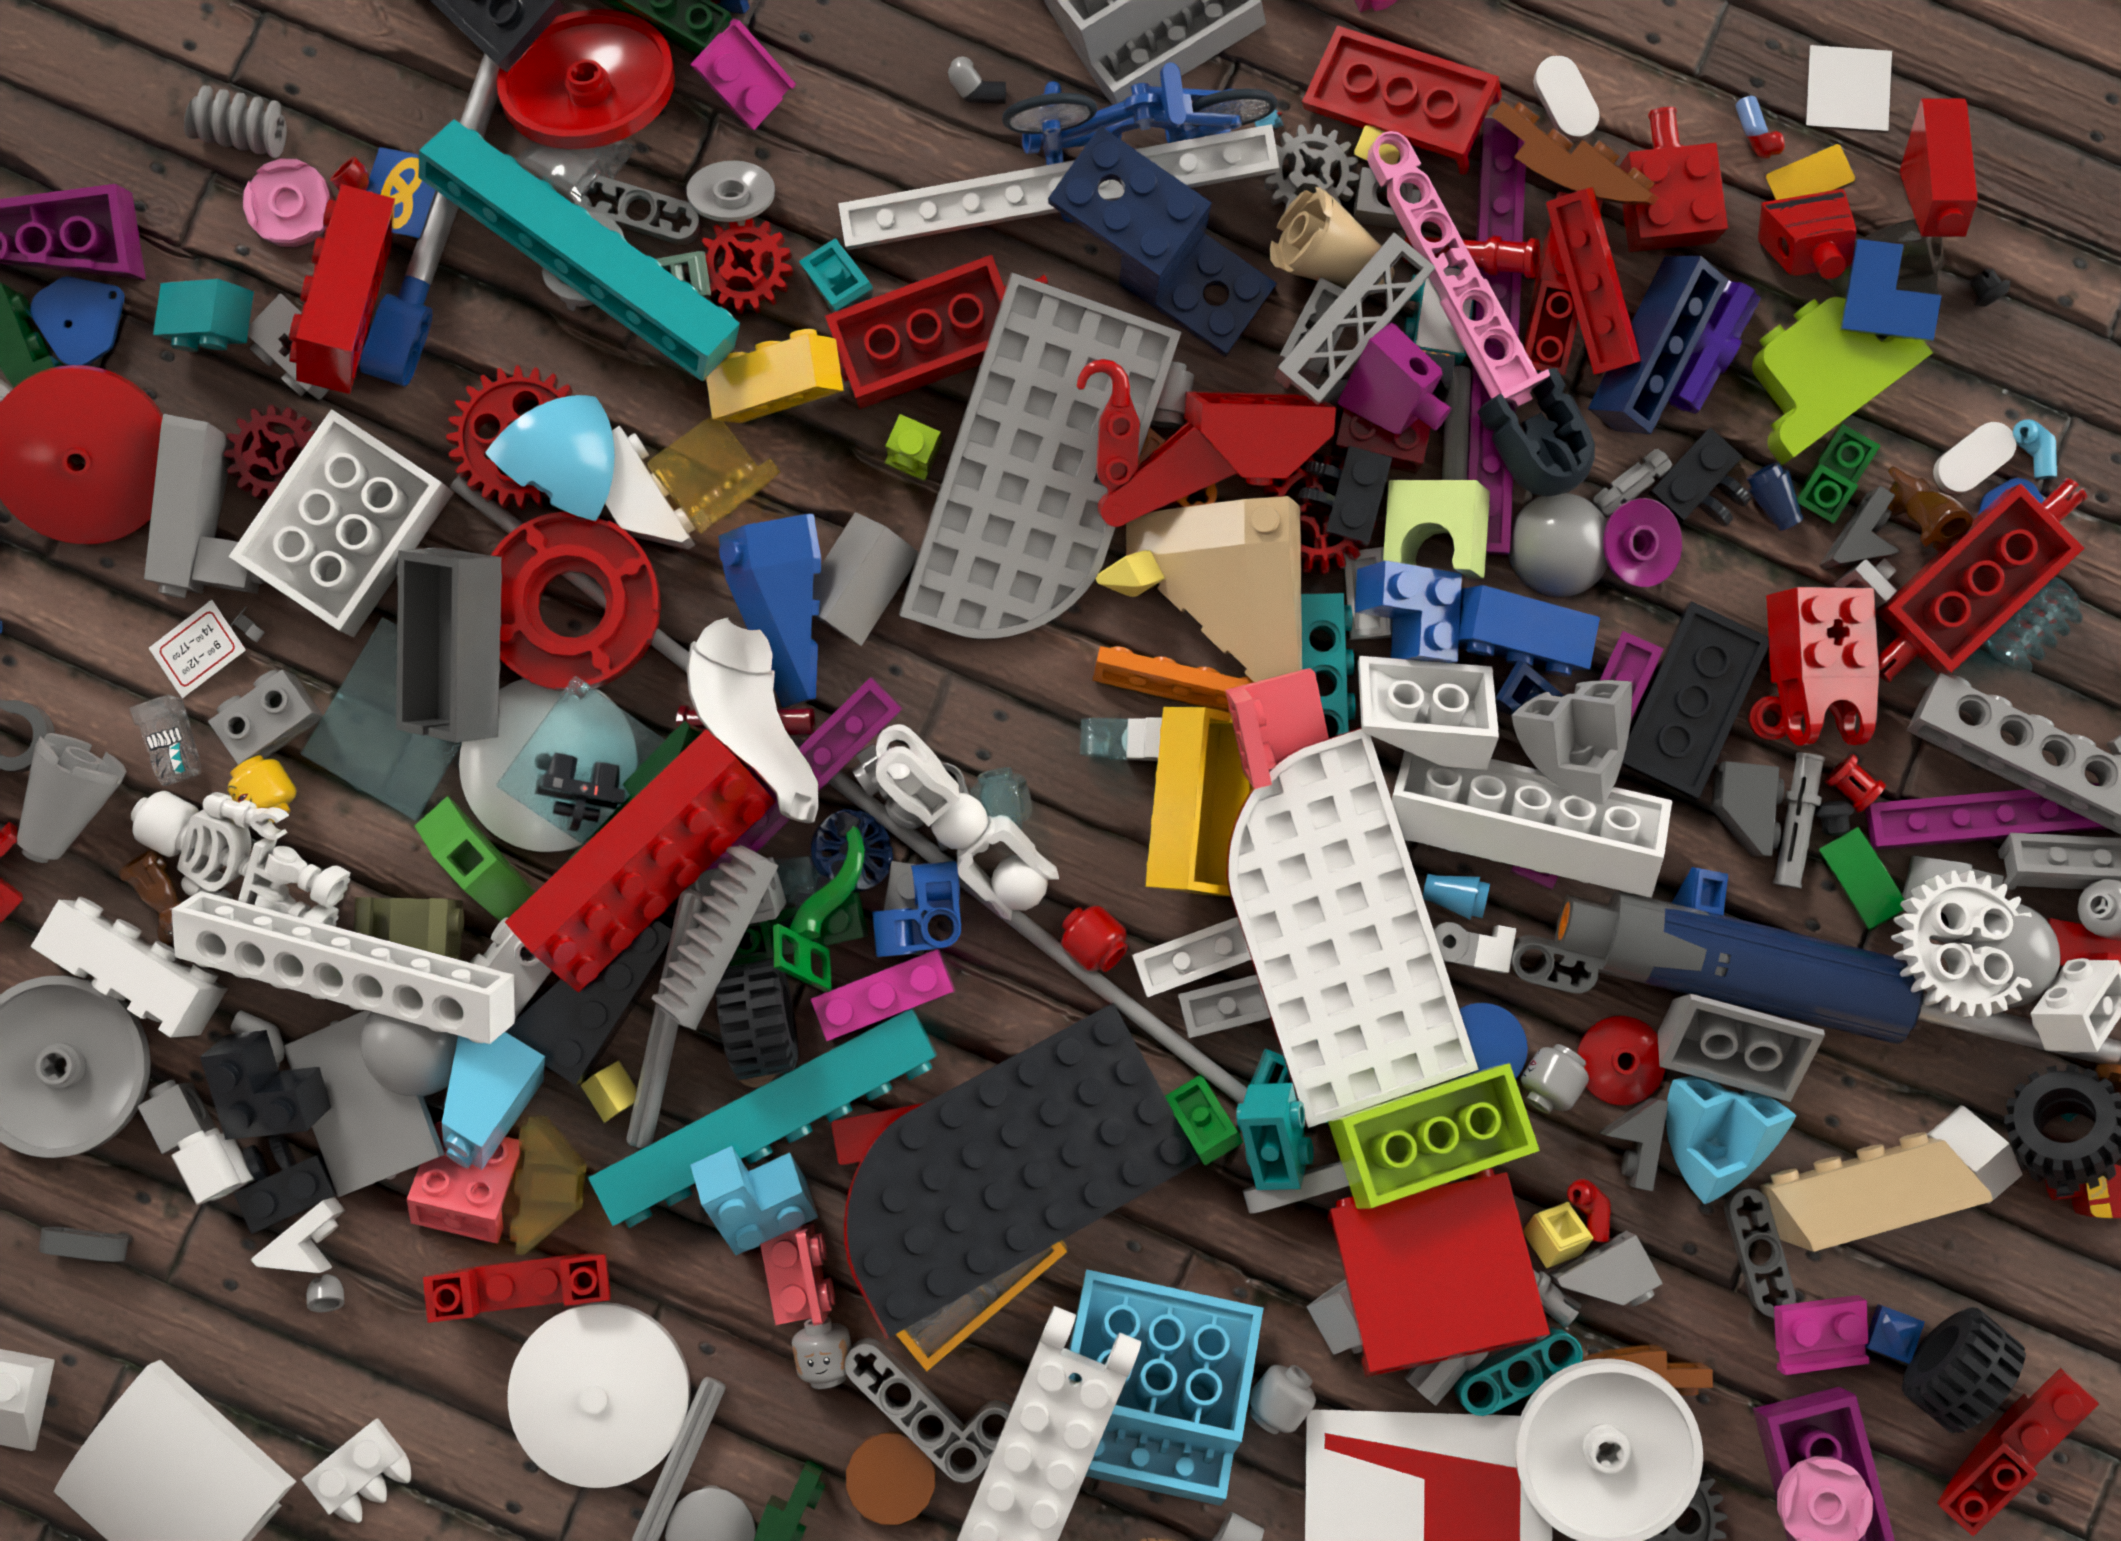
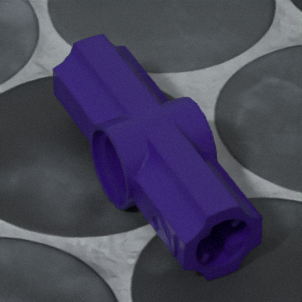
M1728 280L1668 400L1672 406L1681 411L1694 414L1700 411L1719 374L1722 375L1736 355L1742 343V340L1739 338L1749 323L1754 310L1758 307L1761 297L1755 293L1753 288L1742 282L1737 283Z

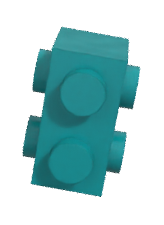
M1293 1083L1248 1085L1244 1102L1239 1103L1237 1106L1236 1118L1238 1128L1242 1131L1246 1161L1248 1166L1251 1167L1256 1190L1301 1189L1306 1166L1313 1163L1314 1157L1311 1137H1305L1303 1129L1305 1126L1303 1102L1296 1100Z

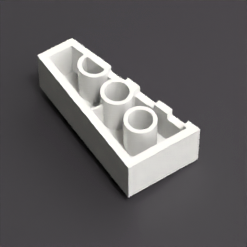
M78 897L76 901L58 900L32 943L31 947L73 975L86 978L89 973L94 977L91 983L93 988L106 996L119 1000L129 999L131 1003L127 1010L142 1019L147 1017L161 1023L158 1030L170 1038L201 1035L228 989L216 982L218 975L206 967H200L195 963L190 967L177 960L174 948L159 941H155L151 945L139 938L142 932L140 929L121 919H117L115 923L101 916L103 908L88 899Z

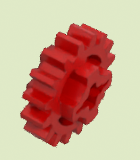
M753 217L746 219L744 226H739L737 221L729 222L730 228L725 231L716 224L713 226L717 236L716 239H702V243L708 251L707 254L705 253L711 289V296L709 298L720 294L718 300L720 307L726 309L731 302H734L738 314H743L747 304H751L756 313L761 312L760 302L765 299L774 306L777 303L773 294L774 291L778 290L786 293L788 290L787 284L783 281L782 277L793 276L792 266L783 263L790 260L792 254L790 248H780L785 242L782 233L778 232L770 236L772 230L770 223L765 221L759 228H756ZM740 239H753L754 241H753L752 243H749V242H741V241H738V240H740ZM723 250L725 253L724 264L718 268L719 272L717 273V260ZM735 254L741 260L744 259L747 263L752 264L756 277H753L749 270L746 271L738 266ZM773 257V271L771 273V276L767 280L765 277V268L768 264L771 263V258ZM738 287L752 289V291L739 292L735 290Z

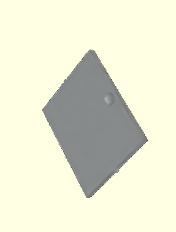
M364 1010L342 1021H332L330 1026L284 1046V1052L291 1070L320 1067L331 1108L312 1128L338 1197L383 1179L392 1180L398 1173L445 1155L424 1097L417 1095L404 1096L394 1093L380 1085L369 1073L361 1052L362 1030L371 1012L368 1010Z

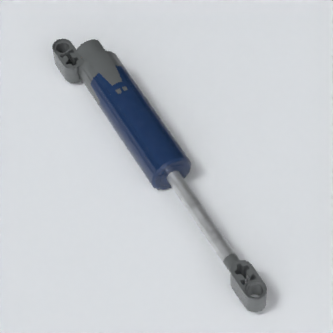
M1615 891L1608 904L1566 894L1560 910L1554 940L1533 935H1524L1514 940L1510 965L1522 980L1566 992L1583 993L1589 991L1595 985L1598 973L1893 1044L1902 1043L1916 1026L1917 1020L2045 1050L2031 1019L2002 1012L1996 1014L1991 1012L1990 1016L1977 1019L1975 1015L1959 1019L1957 1011L1946 1015L1941 1014V1001L1929 1006L1925 1005L1927 994H1924L1923 990L1911 992V987L1916 981L1914 975L1901 977L1900 972L1908 966L1906 960L1894 959V956L1623 891ZM1530 949L1541 951L1542 956L1538 965L1533 968L1520 966V958L1525 951ZM1554 957L1560 965L1574 967L1578 960L1584 969L1582 972H1574L1571 978L1565 969L1554 966ZM2106 1038L2098 1052L2070 1053L2067 1051H2050L2099 1064L2121 1065V1041Z

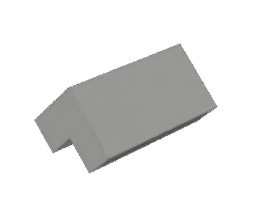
M855 512L821 564V573H816L813 577V599L820 600L819 615H812V617L829 625L845 638L862 646L915 564L919 552L886 526Z

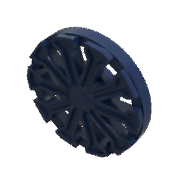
M844 809L828 816L816 828L811 842L812 859L820 875L833 879L832 863L838 860H845L846 855L839 853V847L847 838H839L837 836L835 821H837L839 812H847L861 819L859 831L862 835L865 849L864 864L860 878L851 893L864 892L880 883L889 873L890 864L893 860V851L889 843L890 838L886 829L879 825L873 816L862 811ZM867 828L870 829L873 834L864 838ZM827 833L834 841L826 840L823 834ZM876 842H879L881 849L871 848L869 846ZM822 851L831 852L832 857H823ZM872 859L880 860L881 866L879 867ZM865 870L872 875V880L866 877Z

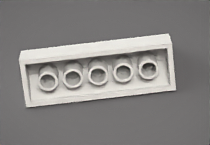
M1408 751L1404 752L1392 796V804L1403 838L1406 841L1423 843L1449 851L1461 852L1495 862H1503L1537 872H1545L1583 883L1596 884L1652 898L1664 859L1672 800L1613 787L1604 804L1594 803L1560 788L1538 769L1490 759L1487 770L1444 767Z

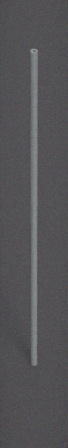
M458 476L452 482L450 488L508 534L524 524L493 499L486 502L482 498V490L478 489L472 492L467 486L469 480L465 477L460 478ZM570 572L562 575L604 609L606 608L603 588L595 579L583 573ZM657 628L651 646L687 673L689 652ZM789 735L797 748L804 743L797 736ZM839 771L828 782L829 785L865 813L873 816L879 824L929 863L956 861L944 851H940L938 846L916 829L897 825L888 815L883 803L874 796L869 797L860 785L842 771ZM959 876V885L966 892L1110 1004L1114 1003L1117 1010L1238 1104L1244 1102L1247 1088L1098 971L1090 972L1084 970L1064 951L1061 942L1020 910H1013L1011 920L1001 917L990 901H985Z

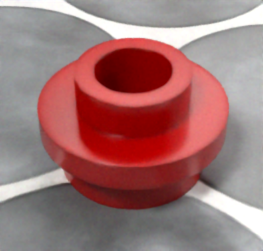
M1767 696L1757 700L1752 705L1748 715V722L1754 734L1761 739L1769 741L1786 736L1780 698ZM1766 711H1771L1776 715L1777 721L1773 727L1766 725L1763 720Z

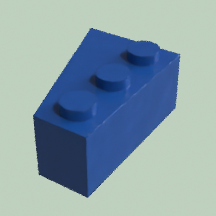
M1484 585L1461 588L1458 648L1477 655L1506 658V662L1514 665L1519 660L1525 662L1529 667L1533 666V664L1545 666L1546 673L1571 677L1572 671L1587 670L1591 667L1600 617Z

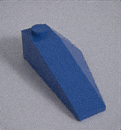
M814 514L747 524L719 535V554L723 563L725 579L748 630L760 629L768 639L772 652L771 670L775 671L773 688L781 706L791 707L816 699L818 645L811 638L812 615H819L820 600L813 599V573H821V554Z

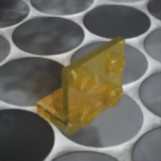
M712 415L648 462L650 470L682 511L685 512L700 534H703L767 486L781 473L770 458L760 466H757L726 424L720 420H713Z

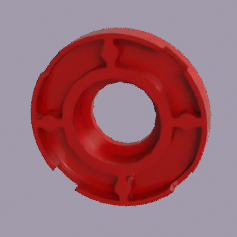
M568 512L550 513L529 520L514 529L492 552L491 556L502 557L500 660L523 679L534 685L554 691L580 692L592 690L607 685L626 674L641 660L648 650L660 620L661 593L656 572L641 546L618 525L599 518L596 521L585 519ZM570 572L583 573L595 579L603 588L606 598L605 614L600 624L590 633L576 638L562 637L550 631L543 622L539 610L541 595L547 584L557 576Z

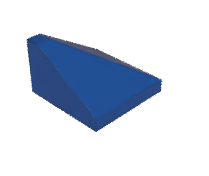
M1692 867L1672 903L1724 915L1728 874Z

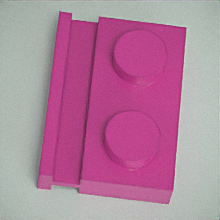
M733 18L729 22L730 26L723 33H719L690 65L748 128L755 130L782 101V96L789 88L793 89L796 83L741 21Z
M1859 1295L1774 1306L1776 1350L1779 1352L1777 1370L1782 1374L1791 1375L1869 1364V1357L1865 1351V1344H1868L1866 1299Z

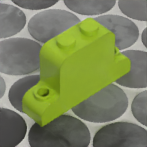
M1832 297L1821 305L1816 299L1810 301L1793 315L1798 322L1786 331L1780 324L1759 340L1764 348L1755 355L1752 361L1754 375L1784 413L1782 417L1770 425L1773 429L1767 441L1770 452L1781 466L1787 463L1930 356L1933 352L1923 340L1892 336L1880 341L1875 334L1840 330L1846 299Z

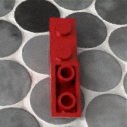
M1558 192L1556 198L1568 195L1569 193ZM1596 199L1600 211L1603 200ZM1550 221L1547 237L1544 238L1536 275L1524 349L1536 370L1545 371L1557 368L1560 375H1565L1578 316Z
M2062 1368L2058 1369L2030 1398L2024 1393L2002 1415L1960 1466L1937 1504L1974 1537L2038 1475L2034 1467L2099 1405V1402Z

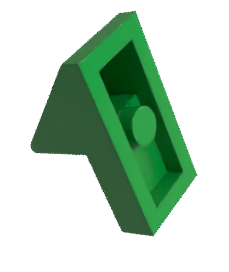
M1201 1074L1165 1095L1174 1112V1116L1204 1165L1209 1164L1243 1143L1237 1129Z

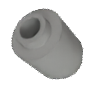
M1171 361L1150 425L1168 429H1180L1183 427L1185 391H1192L1194 374L1186 371L1187 366L1185 364Z

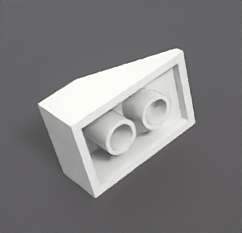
M1359 656L1358 672L1362 732L1440 766L1487 770L1499 738L1492 666Z

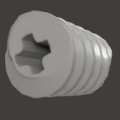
M203 85L199 90L198 96H195L189 102L184 117V131L189 139L200 138L205 143L217 141L223 147L234 145L238 150L245 151L251 149L255 154L259 155L268 152L273 158H277L282 154L286 142L287 125L284 116L281 115L279 101L272 100L267 107V111H264V101L261 97H254L250 106L247 107L246 95L244 93H237L231 104L230 93L227 89H220L216 94L215 100H213V89L209 85Z

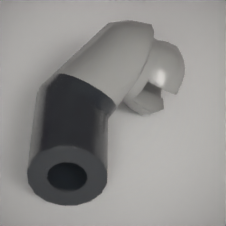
M957 57L951 62L948 70L950 83L965 101L969 103L1006 104V82L983 81L973 68V62L967 57Z

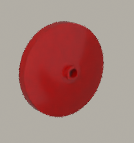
M582 10L557 16L507 73L499 68L497 91L508 121L519 133L528 139L545 146L560 149H589L623 140L652 122L664 109L672 95L675 84V67L669 45L664 36L644 19L615 10Z
M67 365L49 368L26 378L14 387L0 402V499L2 503L18 520L44 536L62 542L99 544L122 538L136 531L151 519L163 413L141 388L128 379L105 369L84 365ZM73 454H79L85 459L86 464L80 463L76 465L70 458Z

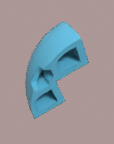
M587 395L567 396L539 405L511 423L499 434L485 452L504 473L523 487L532 485L539 491L546 493L551 499L550 503L553 506L596 521L600 515L612 483L615 453L610 422L605 410L596 397Z
M1689 1076L1672 1081L1667 1098L1666 1126L1670 1147L1680 1172L1697 1197L1704 1204H1707L1721 1197L1747 1178L1779 1144L1797 1115L1769 1096L1744 1090L1743 1093H1737L1723 1088L1719 1082Z

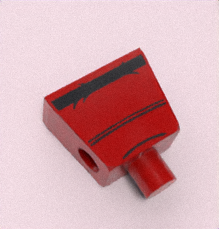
M1844 189L1761 202L1758 241L1788 274L1798 276L1819 272L1825 279H1834L1840 276L1845 268L1852 263L1856 225Z

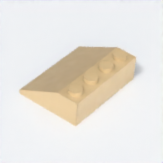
M1926 1132L1901 1137L1899 1139L1900 1146L1886 1150L1883 1144L1861 1148L1856 1151L1857 1158L1842 1162L1839 1156L1816 1161L1813 1163L1815 1170L1799 1174L1797 1169L1779 1171L1770 1175L1772 1182L1759 1185L1761 1193L1769 1201L1779 1239L1812 1252L1992 1202L1993 1199L1990 1191L1947 1142L1927 1137Z

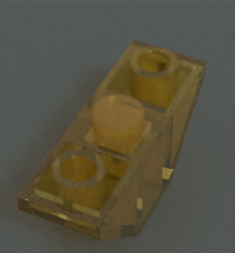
M540 1114L528 1117V1124H522L519 1135V1150L525 1151L524 1168L518 1169L514 1186L515 1196L521 1197L519 1215H513L510 1227V1241L516 1242L515 1254L525 1255L534 1250L580 1211L583 1205L586 1162L547 1115Z

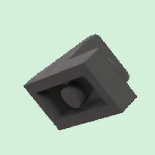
M1878 486L1866 493L1819 566L1830 570L1857 565L1864 559L1874 562L1880 561L1883 558L1888 559L1898 554L1900 551L1874 534L1889 519L1892 511L1887 507L1895 495L1882 486Z
M1648 1098L1599 1131V1134L1632 1141L1631 1149H1626L1621 1165V1173L1626 1176V1185L1653 1191L1668 1101Z

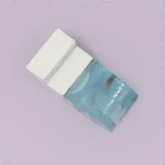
M1162 718L1081 719L1080 755L1106 757L1115 760L1158 761Z

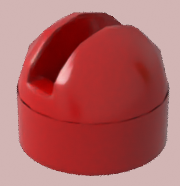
M354 156L336 170L330 181L338 189L343 184L366 191L369 186V173L366 167Z

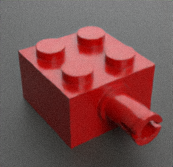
M1661 107L1649 112L1648 119L1650 120L1653 149L1629 152L1619 165L1626 173H1629L1634 167L1653 181L1655 184L1649 191L1658 197L1654 205L1622 204L1628 252L1712 244L1728 229L1717 142L1688 146L1680 144L1676 118L1677 109L1675 107Z

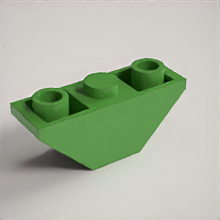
M450 796L442 800L414 826L438 863L467 894L500 922L506 917L509 918L536 892Z

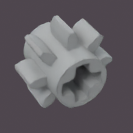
M872 743L856 754L860 764L851 770L869 797L880 792L882 797L887 799L889 794L880 786L876 778L878 758L876 746Z

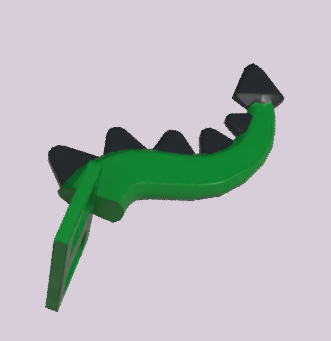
M839 812L837 817V836L839 838H847V840L839 847V853L846 855L845 860L834 861L831 865L834 878L830 879L825 875L819 876L814 894L798 893L796 895V914L773 926L774 968L824 992L832 991L830 949L812 941V939L821 937V924L823 920L843 903L854 890L864 864L865 849L863 838L859 831L861 819L847 812ZM782 937L787 939L788 943L793 944L794 965L786 962L783 958ZM811 952L819 955L822 960L823 979L815 976L811 970Z

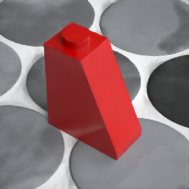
M1921 98L1899 173L1921 237H1966L1978 202L1968 105L1966 99Z

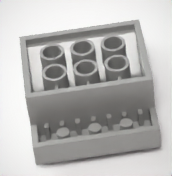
M1044 0L1082 63L1112 105L1132 96L1131 86L1134 84L1148 83L1149 86L1162 87L1160 70L1165 64L1169 62L1175 63L1180 69V75L1183 76L1266 24L1261 0Z

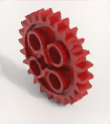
M516 365L513 377L507 378L502 368H497L498 381L492 383L485 375H481L483 389L478 391L471 386H467L466 390L471 397L470 402L455 401L457 408L463 414L462 417L451 416L448 418L449 423L458 429V432L447 434L446 439L450 444L459 447L453 449L448 454L454 462L464 461L455 471L460 478L472 475L467 483L468 488L472 492L484 486L482 498L486 502H489L496 494H499V504L502 508L506 509L511 498H515L520 510H525L527 498H533L538 507L541 508L543 507V494L546 493L539 491L532 485L523 487L509 476L503 475L502 470L491 459L486 458L485 452L499 434L520 417L517 414V409L522 402L534 400L539 405L558 398L571 396L573 391L569 384L556 390L558 379L553 373L542 382L541 373L537 367H534L529 378L524 376L520 365ZM489 422L500 424V431L494 438L483 439L479 437V431L484 424Z

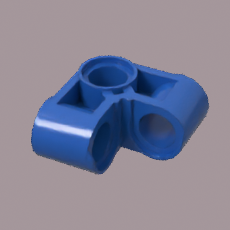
M956 861L911 865L916 910L905 908L872 912L876 957L913 954L921 950L945 948L958 940L962 925L959 907L960 885ZM935 915L944 916L950 921L951 933L944 941H936L928 933V923Z

